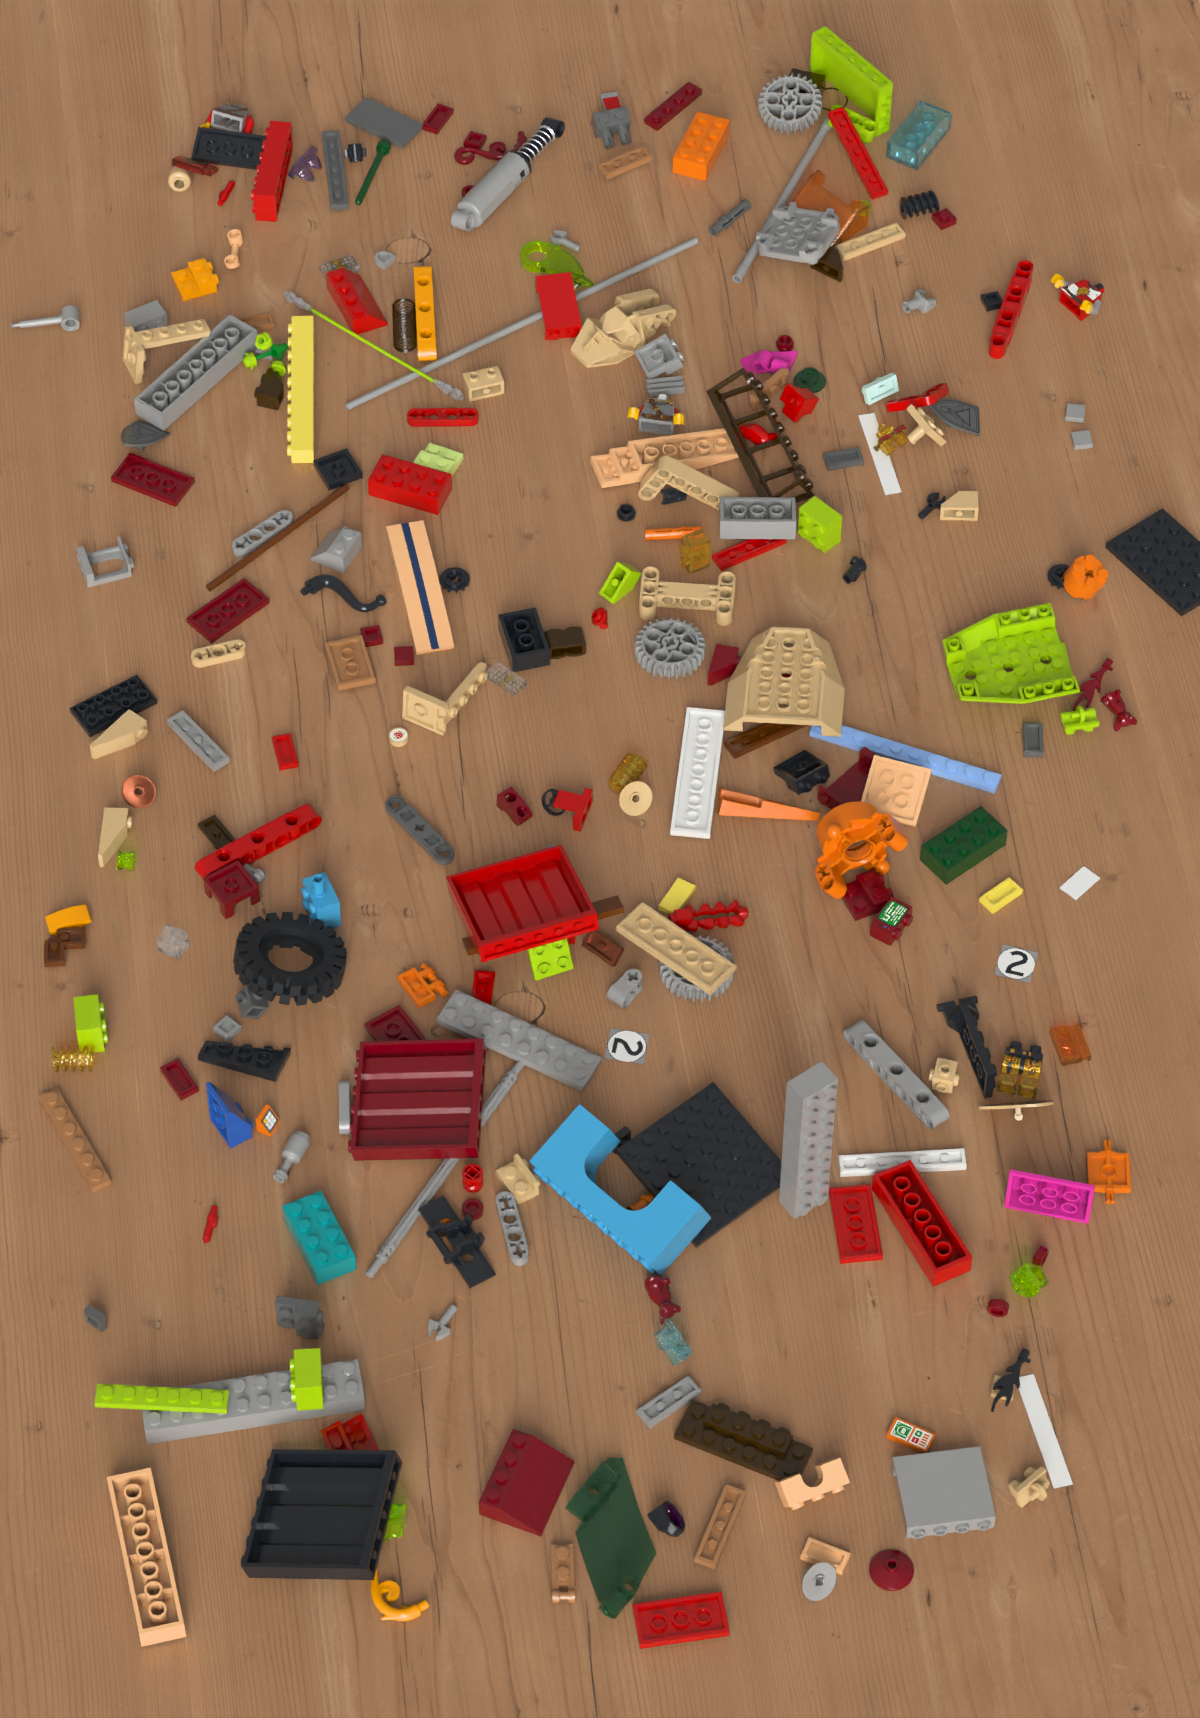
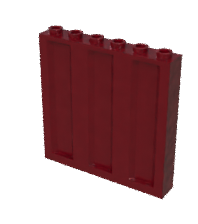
M484 1038L360 1042V1049L356 1050L358 1068L354 1070V1077L357 1080L356 1086H353L355 1104L351 1105V1114L354 1117L353 1122H350L349 1126L352 1140L348 1141V1152L352 1153L354 1161L479 1158L487 1051Z

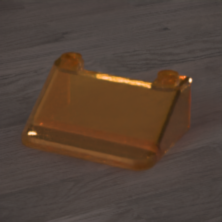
M817 170L809 176L791 202H796L797 208L821 212H825L828 207L834 209V213L839 216L840 231L830 245L835 248V245L848 241L868 226L869 206L858 199L853 200L849 205L844 203L821 186L825 182V175Z

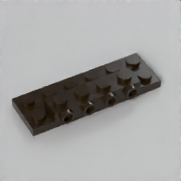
M692 1400L674 1434V1439L777 1481L793 1474H800L802 1476L813 1453L812 1447L794 1441L793 1435H791L788 1429L784 1427L779 1429L773 1428L764 1419L753 1420L744 1411L733 1412L724 1403H718V1405L712 1403L711 1407Z

